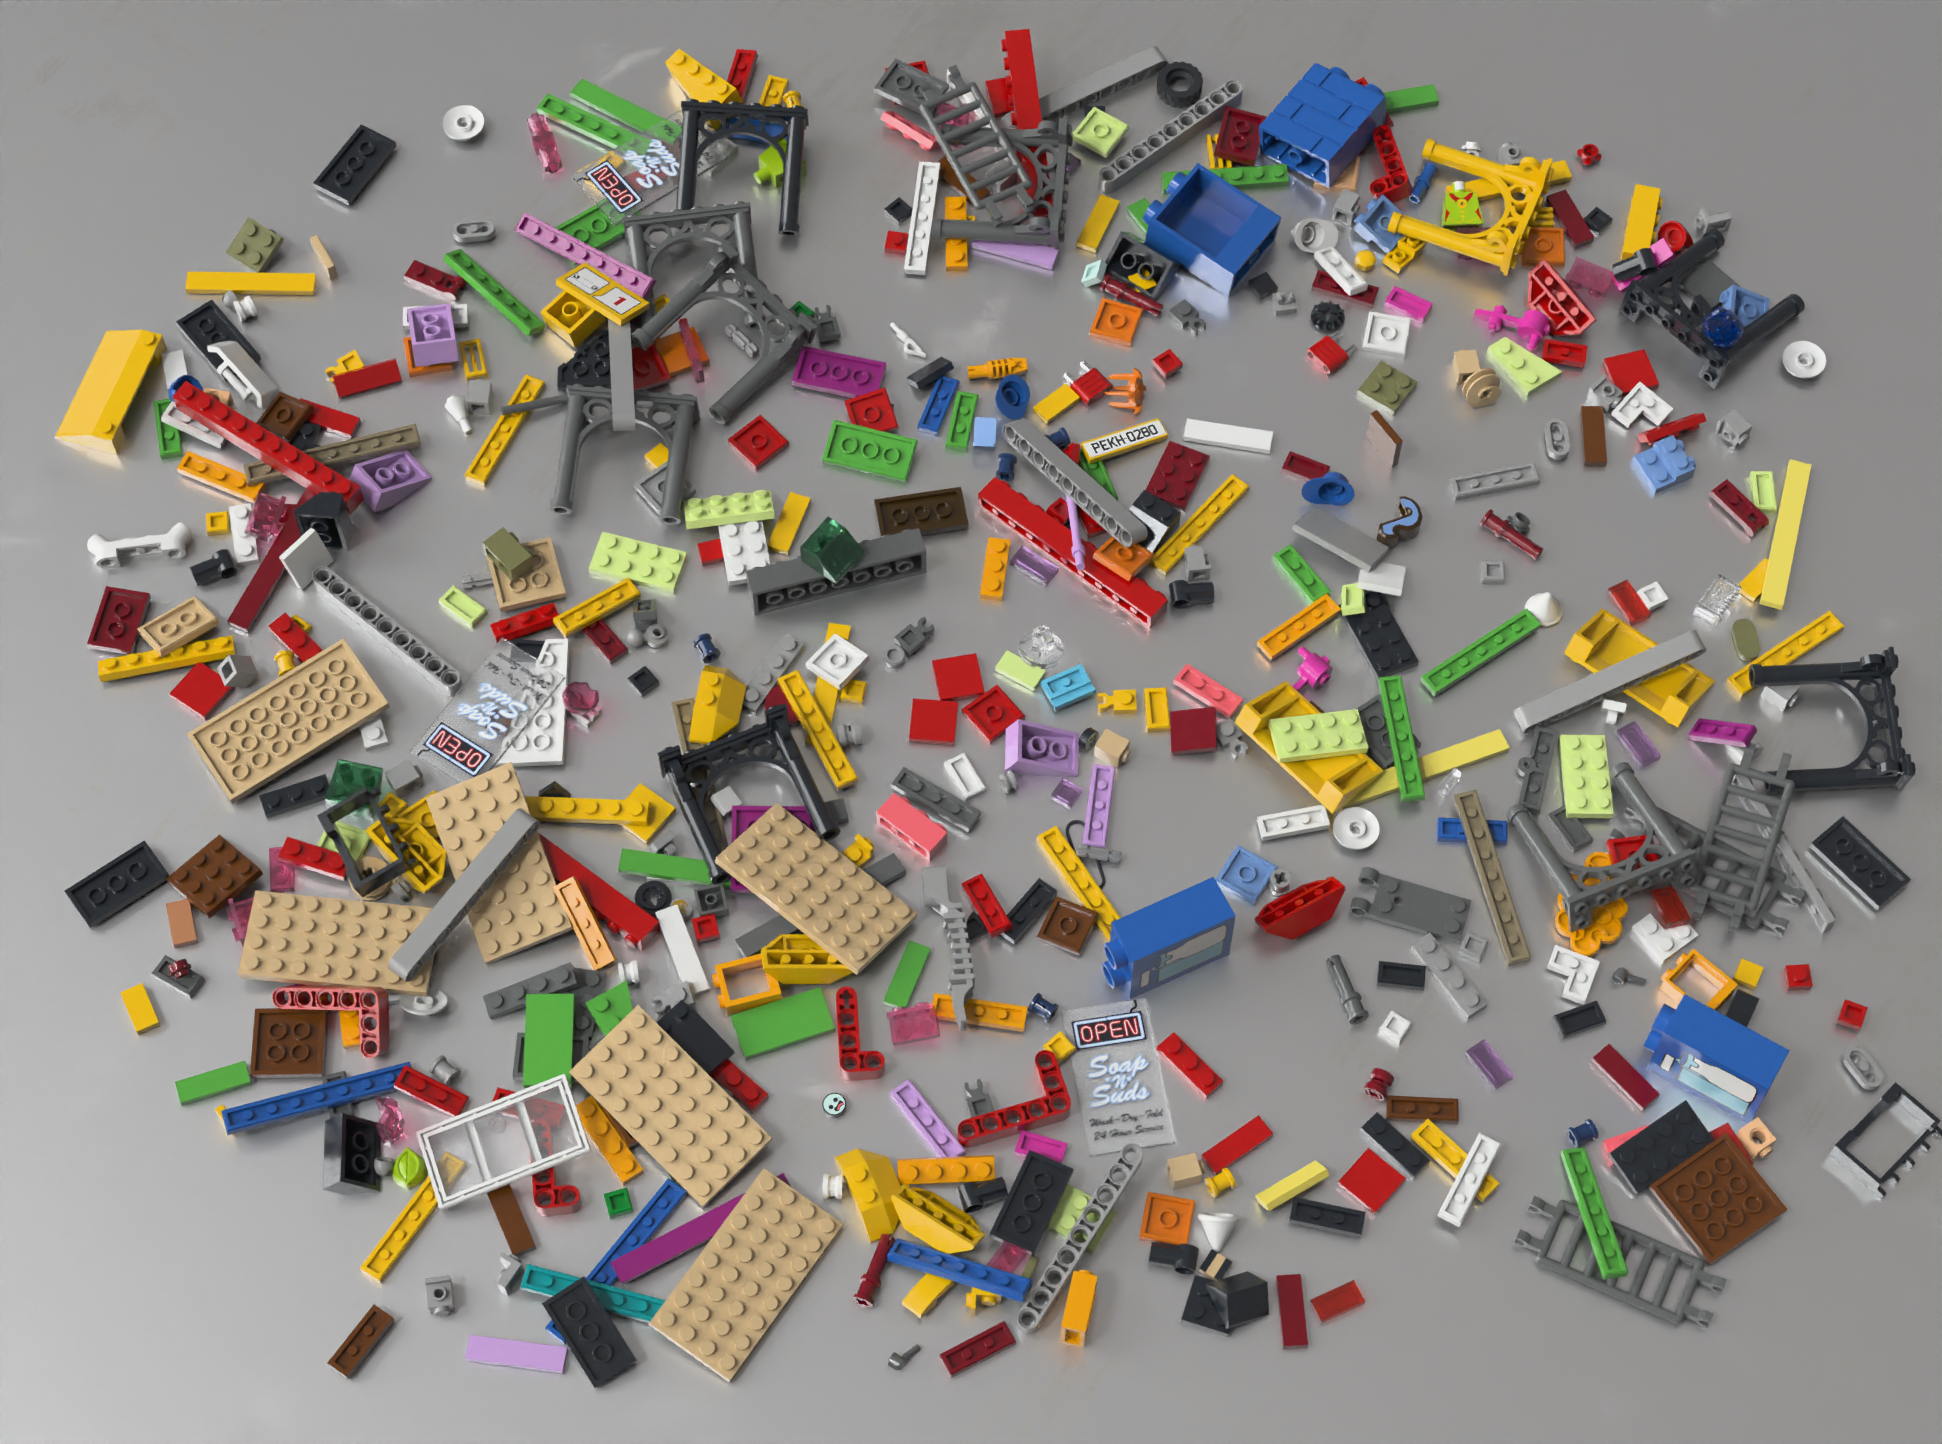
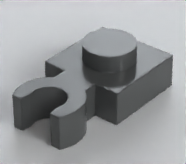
M1185 299L1169 310L1168 315L1182 329L1186 326L1190 327L1192 335H1198L1196 326L1201 327L1203 330L1206 329V322L1198 318L1199 312Z
M826 305L825 313H820L818 307H815V317L817 319L815 322L818 326L816 331L819 342L840 339L841 334L836 316L831 317V307Z
M922 617L918 621V626L914 627L909 624L894 637V642L910 656L926 643L924 636H929L934 632V625L932 624L930 627L924 628L923 625L926 624V618Z
M977 1079L978 1088L975 1090L969 1088L968 1082L964 1085L965 1093L971 1097L966 1099L970 1118L995 1111L989 1093L981 1094L983 1084L980 1079Z

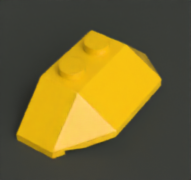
M705 665L703 668L693 709L689 742L707 745L709 742L717 741L738 726L746 685L728 668Z
M384 816L389 826L398 823L400 829L393 833L398 844L405 841L408 842L409 848L403 851L406 860L416 858L418 862L415 867L401 874V876L412 888L424 894L443 880L447 851L418 821ZM377 820L365 831L382 856L391 864L399 859L380 820Z
M781 934L761 949L763 971L782 984H830L853 973L806 934Z
M854 1149L836 1156V1163L841 1175H843L844 1182L870 1243L879 1241L881 1234L893 1235L900 1218L891 1197L901 1186L889 1158L861 1149Z
M904 1183L892 1194L891 1200L903 1228L938 1251L950 1254L973 1250L985 1236L972 1216L932 1191L911 1187Z

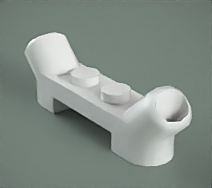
M177 523L167 534L125 538L118 541H110L101 534H95L88 540L87 547L88 551L96 556L98 567L112 569L121 567L122 559L163 554L165 561L181 559L186 555L185 545L193 537L192 531L187 525Z

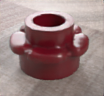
M186 959L176 961L169 966L171 971L169 975L176 976V979L183 978L190 973L191 964H188Z

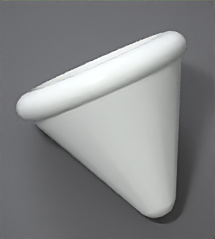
M1550 592L1533 595L1525 605V609L1527 608L1541 626H1552L1558 623L1563 615L1562 604Z
M1200 1213L1198 1215V1219L1202 1223L1212 1249L1216 1252L1221 1251L1234 1226L1239 1221V1217L1225 1213Z

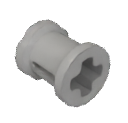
M1276 869L1271 873L1268 887L1273 896L1281 897L1288 893L1291 875L1287 870Z
M441 1055L431 1064L429 1072L440 1077L445 1085L451 1086L459 1078L461 1070L454 1068L446 1061L447 1058Z

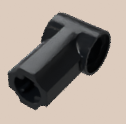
M1651 248L1637 250L1632 257L1612 265L1613 274L1619 283L1638 275L1652 274L1657 270Z
M222 549L215 552L212 559L190 567L197 586L219 577L222 579L231 578L237 574L238 567L230 550Z
M1175 580L1169 584L1171 606L1175 609H1184L1196 603L1214 602V585L1212 582L1188 584L1185 580Z
M1003 1177L978 1184L975 1181L967 1182L957 1188L965 1213L976 1212L986 1204L1006 1199L1008 1196L1007 1186Z
M1152 1242L1148 1264L1174 1268V1271L1180 1274L1193 1275L1196 1271L1199 1248L1190 1244L1173 1246Z

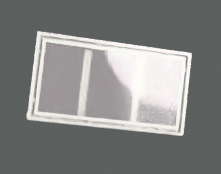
M565 1073L416 1132L438 1207L441 1211L591 1152V1145H589Z

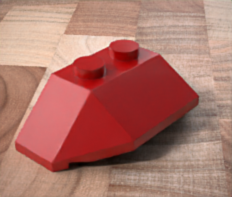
M1545 259L1528 273V306L1532 310L1540 311L1548 317L1550 332L1554 336L1581 335L1597 321L1586 303Z
M1334 876L1327 877L1326 880H1317L1303 884L1266 904L1258 916L1254 918L1255 923L1266 933L1293 940L1332 918L1346 890L1345 886Z

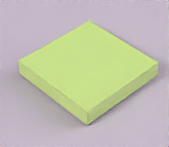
M1093 107L1072 133L1073 140L1107 158L1127 133L1129 125Z
M340 821L335 822L354 861L356 862L363 858L372 841L366 831ZM324 830L317 846L339 853L333 840Z

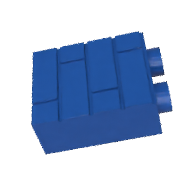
M1314 63L1259 126L1260 154L1280 164H1287L1289 169L1330 189L1374 138L1373 131L1375 128L1386 123V97L1382 90L1373 84L1363 86L1350 80L1348 74L1339 67L1328 69L1318 63Z
M1197 163L1188 175L1178 172L1174 176L1166 191L1170 196L1163 204L1158 200H1154L1148 207L1142 219L1148 225L1145 241L1182 263L1181 267L1188 269L1189 272L1229 297L1240 281L1243 280L1275 241L1282 217Z

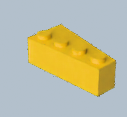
M678 49L665 62L672 78L690 99H696L699 102L716 100L724 104H728L731 101L742 103V99L734 86L682 50ZM708 120L713 130H716L722 124L718 120Z

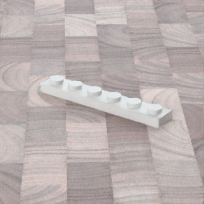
M919 161L904 274L926 275L941 169L940 163Z

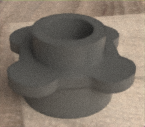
M1516 512L1513 517H1507L1510 526L1516 531H1530L1528 527L1530 520L1524 514Z

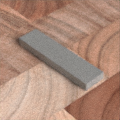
M1534 462L1454 477L1449 480L1455 501L1540 483V477Z

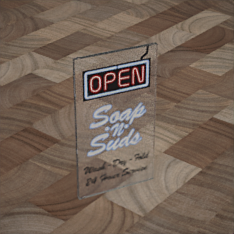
M682 109L572 174L573 180L576 181L615 227L623 223L624 217L638 214L677 190L683 123ZM700 130L698 135V147L707 138L701 133ZM716 142L709 145L702 153L698 162L697 177L729 158L727 153Z
M501 638L410 749V752L458 783L488 772L494 768L566 678L563 674L555 671L506 639Z
M1146 998L1062 1011L1066 1038L1077 1050L1070 1056L1089 1156L1095 1157L1119 1153L1129 1143L1138 1144L1142 1149L1175 1144L1176 1141Z

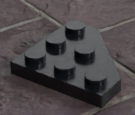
M601 330L595 335L596 338L588 345L585 344L573 354L574 357L558 367V391H564L567 385L573 386L574 384H582L585 387L604 386L607 389H611L609 330Z

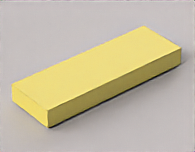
M1315 1160L1255 1195L1261 1206L1271 1211L1329 1176V1173L1324 1166Z

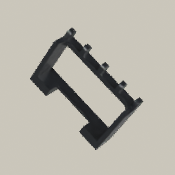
M364 787L317 815L326 834L333 840L348 869L345 872L351 884L362 897L418 864L416 858L406 860L403 851L409 848V844L406 841L398 844L393 834L400 829L398 823L388 825L384 815L390 811L389 806H378L375 799L382 794L379 788L370 792ZM370 802L399 859L364 879L335 822Z
M1895 1082L1880 1098L1876 1106L1853 1130H1849L1835 1144L1830 1155L1880 1198H1884L1886 1192L1881 1186L1887 1179L1897 1184L1900 1178L1894 1172L1903 1163L1910 1168L1915 1165V1161L1909 1156L1918 1147L1925 1152L1931 1148L1925 1141L1928 1136L1933 1133L1939 1138L1942 1137V1129L1938 1127L1941 1120ZM1896 1101L1928 1129L1879 1178L1847 1150Z

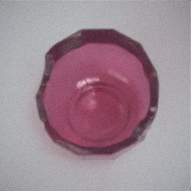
M572 682L565 687L562 693V700L569 712L576 715H584L596 708L599 702V693L597 690H592L587 682Z

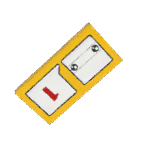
M586 262L556 279L558 287L620 326L649 309L650 303Z

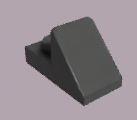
M656 599L633 601L635 628L640 629L642 632H646L649 626L658 624Z

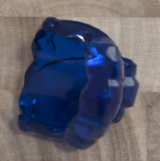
M1717 307L1704 317V334L1713 339L1715 347H1731L1741 339L1744 333L1742 321L1731 310Z

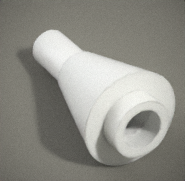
M458 395L449 397L445 408L461 424L465 434L471 433L473 429L468 421L465 398Z

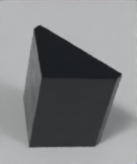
M1248 1271L1206 1284V1288L1226 1329L1269 1315L1268 1282Z

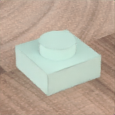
M1099 260L1086 265L1081 282L1086 287L1102 282L1107 264Z

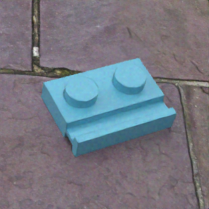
M1082 664L1041 681V687L1055 711L1096 694V689L1091 684V680Z

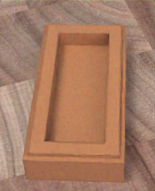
M187 899L166 903L174 948L198 943L191 903Z

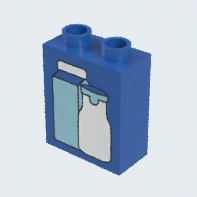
M1214 877L1111 923L1110 941L1103 944L1108 961L1102 963V970L1112 989L1122 986L1130 1000L1230 954L1236 915Z
M1684 994L1676 1009L1664 1003L1643 1045L1645 1049L1653 1052L1647 1067L1648 1070L1747 1124L1753 1120L1790 1051Z

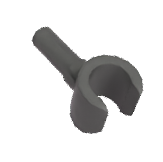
M1623 967L1618 968L1611 978L1614 983L1619 985L1624 984L1626 979L1644 985L1647 980L1629 974L1628 970Z
M916 1344L902 1356L894 1352L889 1358L888 1365L897 1371L901 1370L906 1360L921 1349L920 1346Z

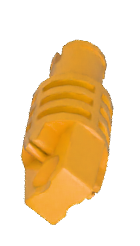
M1026 358L988 360L986 364L967 366L969 380L983 377L993 380L1004 378L1008 375L1028 373Z

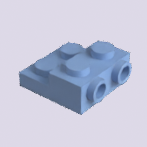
M1382 195L1377 200L1373 198L1366 205L1368 211L1365 214L1361 212L1355 218L1354 222L1356 225L1353 229L1367 242L1372 240L1388 254L1398 243V240L1403 237V234L1400 233L1393 234L1387 232L1394 211L1405 214Z
M1733 284L1720 295L1719 302L1723 303L1717 318L1725 328L1747 326L1769 310L1770 299Z
M1673 435L1655 442L1653 448L1634 455L1632 459L1654 494L1691 479L1696 468L1693 457H1687L1685 454L1683 442L1680 439L1676 440Z

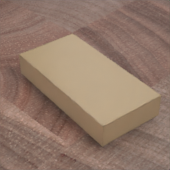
M317 235L310 237L312 249L329 279H336L338 275L335 264Z

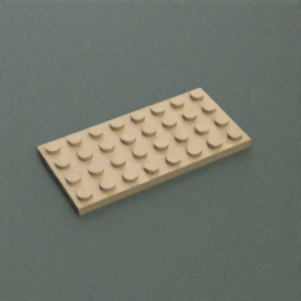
M343 638L187 733V735L231 803L234 804L390 708V705Z
M512 762L426 797L443 848L447 851L446 856L455 881L518 808L523 809L532 816ZM538 831L534 833L467 914L482 957L487 965L573 929L568 915L553 889L557 882Z
M778 803L772 806L721 852L715 860L717 865L856 975L900 935L918 915L916 911L824 839H819L814 831Z
M255 890L238 977L304 985L382 987L387 993L427 997L435 953L409 982H406L388 969V963L433 908Z
M639 1005L569 1071L703 1208L773 1140Z
M763 1168L649 1322V1326L727 1382H730L839 1232L843 1223Z

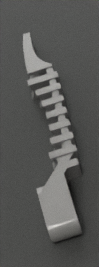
M922 866L925 907L933 908L943 916L945 920L943 929L950 930L947 936L948 939L953 940L951 949H954L952 954L954 963L951 964L953 973L948 975L950 981L948 990H952V1006L959 1030L966 1031L965 1022L967 1020L964 1006L973 997L975 976L973 973V963H971L968 932H966L965 912H962V902L952 903L949 901L946 866Z

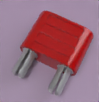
M1339 330L1330 337L1325 336L1306 351L1308 357L1326 374L1332 373L1348 361L1349 356L1357 350L1355 344L1343 350L1335 342L1342 337V333Z
M1082 361L1079 366L1086 372L1084 375L1076 380L1069 372H1066L1063 378L1071 385L1070 388L1087 406H1090L1106 395L1105 392H1110L1113 385L1096 368H1092L1086 361Z

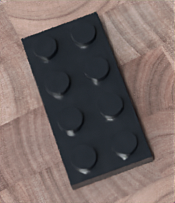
M361 124L313 182L314 188L350 205L397 147L396 141Z
M212 299L176 321L177 327L225 383L228 380L217 371L224 360L217 352H208V345L224 341H236L255 363L261 360L259 353ZM229 368L232 371V373L235 376H237V374L231 368Z
M1373 591L1365 594V613L1343 616L1342 610L1340 611L1343 620L1377 681L1380 677H1389L1418 666L1419 661L1380 592Z
M1844 816L1817 837L1809 846L1877 911L1911 881L1900 868Z
M144 840L72 885L64 892L88 927L92 928L165 882L169 874Z
M1685 1100L1609 1152L1608 1156L1633 1192L1638 1194L1713 1142L1714 1139L1687 1100Z
M1029 1150L990 1231L989 1237L1034 1256L1072 1177L1074 1169Z
M585 1276L542 1303L594 1388L637 1361Z

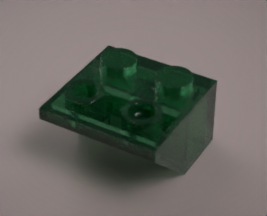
M828 516L801 545L800 554L802 562L837 584L864 554V550L844 526Z
M338 759L325 796L327 808H331L364 787L370 792L377 788L381 790L383 768ZM380 796L375 799L377 804L379 803ZM369 802L350 813L349 816L373 820L375 811Z

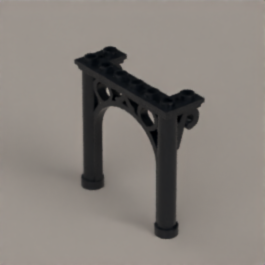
M687 99L686 101H681L683 123L676 209L690 210L695 207L698 162L704 150L713 142L723 137L749 135L770 144L782 160L783 181L778 233L783 236H798L800 231L798 215L804 131L806 126H809L808 109L798 105L791 108L783 107L779 104H772L770 106H762L759 103L741 105V103L731 101L728 104L720 103L716 100L699 102L696 99ZM725 118L739 119L736 123L730 124V128H727ZM748 119L763 120L760 126L761 131L757 130V126L751 124ZM708 120H718L722 123V127L717 132L711 133L704 128V124ZM772 123L780 124L783 127V131L781 134L771 137L766 133L765 127ZM700 130L701 133L707 138L698 147V135ZM787 136V146L785 154L784 150L778 142L782 141Z
M1710 229L1700 240L1642 281L1632 280L1619 308V311L1634 323L1638 320L1643 310L1695 355L1701 358L1705 363L1699 373V377L1713 389L1718 387L1722 376L1729 370L1732 365L1731 362L1791 317L1798 316L1805 309L1802 298L1797 294H1790L1752 323L1741 328L1720 327L1694 314L1681 299L1677 282L1683 274L1724 246V237L1716 229ZM1671 282L1670 288L1663 287L1667 283ZM1658 296L1670 298L1673 304L1665 303ZM1705 334L1715 335L1719 342H1712ZM1727 338H1733L1731 341L1726 342Z
M1888 647L1881 655H1865L1857 662L1775 666L1750 665L1749 682L1751 687L1807 684L1831 685L1848 694L1857 704L1863 716L1865 742L1858 758L1850 764L1839 768L1788 770L1785 778L1794 781V790L1892 786L1897 791H1902L1915 775V763L1911 762V755L1906 754L1905 749L1901 746L1902 728L1898 726L1897 720L1899 708L1895 705L1894 701L1896 688L1891 682V675L1898 668L1899 661L1897 654H1894L1893 647ZM1846 680H1860L1855 688L1845 682ZM1861 686H1871L1874 690L1875 699L1872 701L1866 700L1859 693ZM1878 703L1880 705L1881 717L1872 708ZM1883 729L1885 742L1879 739L1872 741L1877 737L1878 731ZM1872 747L1881 748L1885 761L1882 763L1875 762L1868 753ZM1864 760L1872 769L1855 768ZM1766 771L1765 773L1776 776L1777 771ZM1764 782L1767 794H1777L1778 791H1784L1783 787Z
M786 703L774 705L764 711L765 723L753 725L748 730L740 733H732L722 740L709 742L706 746L699 749H691L681 755L680 747L677 745L666 747L657 753L661 776L669 782L709 870L708 876L712 884L725 883L732 876L715 863L716 857L723 851L705 814L704 803L714 783L733 770L746 766H767L781 771L792 781L819 839H824L827 842L836 838L841 832L837 822L833 821L790 731ZM764 744L772 747L771 752L766 757L756 755L753 752L756 747ZM748 749L749 757H746L745 754H737V752ZM778 751H780L786 764L774 759ZM723 758V760L718 764V769L715 770V766L712 764V762ZM703 768L711 772L706 780H696L692 777L695 771ZM691 786H693L694 788H701L698 796V801L693 793Z

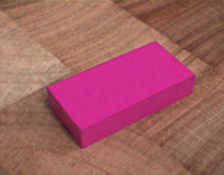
M1396 286L1393 287L1384 304L1385 307L1420 323L1424 322L1433 303Z
M1021 1130L1014 1155L1026 1158L1029 1150L1062 1164L1068 1143Z

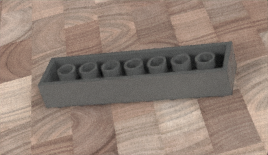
M919 528L913 530L906 529L901 533L886 534L877 539L862 540L857 544L842 545L837 549L822 550L812 555L798 556L784 562L777 561L772 565L764 567H754L746 571L748 595L754 615L927 573L926 548Z

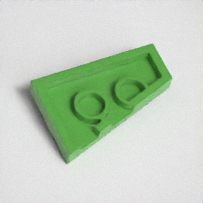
M627 980L585 1003L586 1008L604 1037L633 1010Z

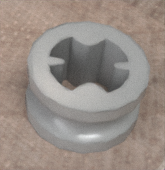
M1011 770L1007 771V774H999L1001 784L1006 793H1009L1012 788L1014 790L1018 789L1016 778Z

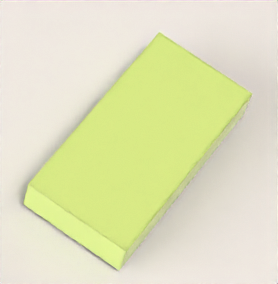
M1751 471L1752 503L1762 513H1776L1777 504L1773 471Z
M1357 583L1342 586L1341 610L1343 616L1365 613L1366 590L1358 589Z
M454 585L439 599L441 606L471 628H474L487 614L486 608Z
M1008 650L995 667V671L1032 691H1035L1046 673L1045 670Z

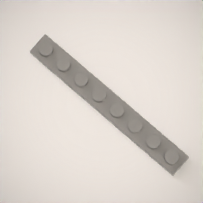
M1735 773L1732 785L1756 791L1750 777ZM1739 796L1747 811L1775 819L1774 814L1768 811L1764 803ZM1755 823L1763 837L1769 839L1772 828ZM1781 830L1774 855L1793 886L1806 892L1802 900L1822 933H1825L1832 929L1836 921L1835 914L1830 907H1827L1823 900L1822 892L1814 886L1809 871L1803 868L1798 853L1794 849L1792 850L1785 832Z

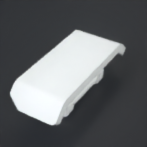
M236 341L218 342L207 346L208 352H217L224 360L217 371L223 374L240 393V397L244 401L255 394L257 407L266 408L271 404L279 393L278 387ZM229 368H231L238 375V377L246 384L248 388H246L240 382V380L232 373V371Z

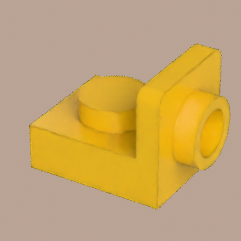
M857 834L855 842L845 849L842 854L862 869L874 859V845L867 837L863 838L860 834Z
M972 1287V1293L967 1292L966 1307L971 1308L970 1315H975L976 1302H981L982 1305L993 1306L996 1303H1001V1296Z

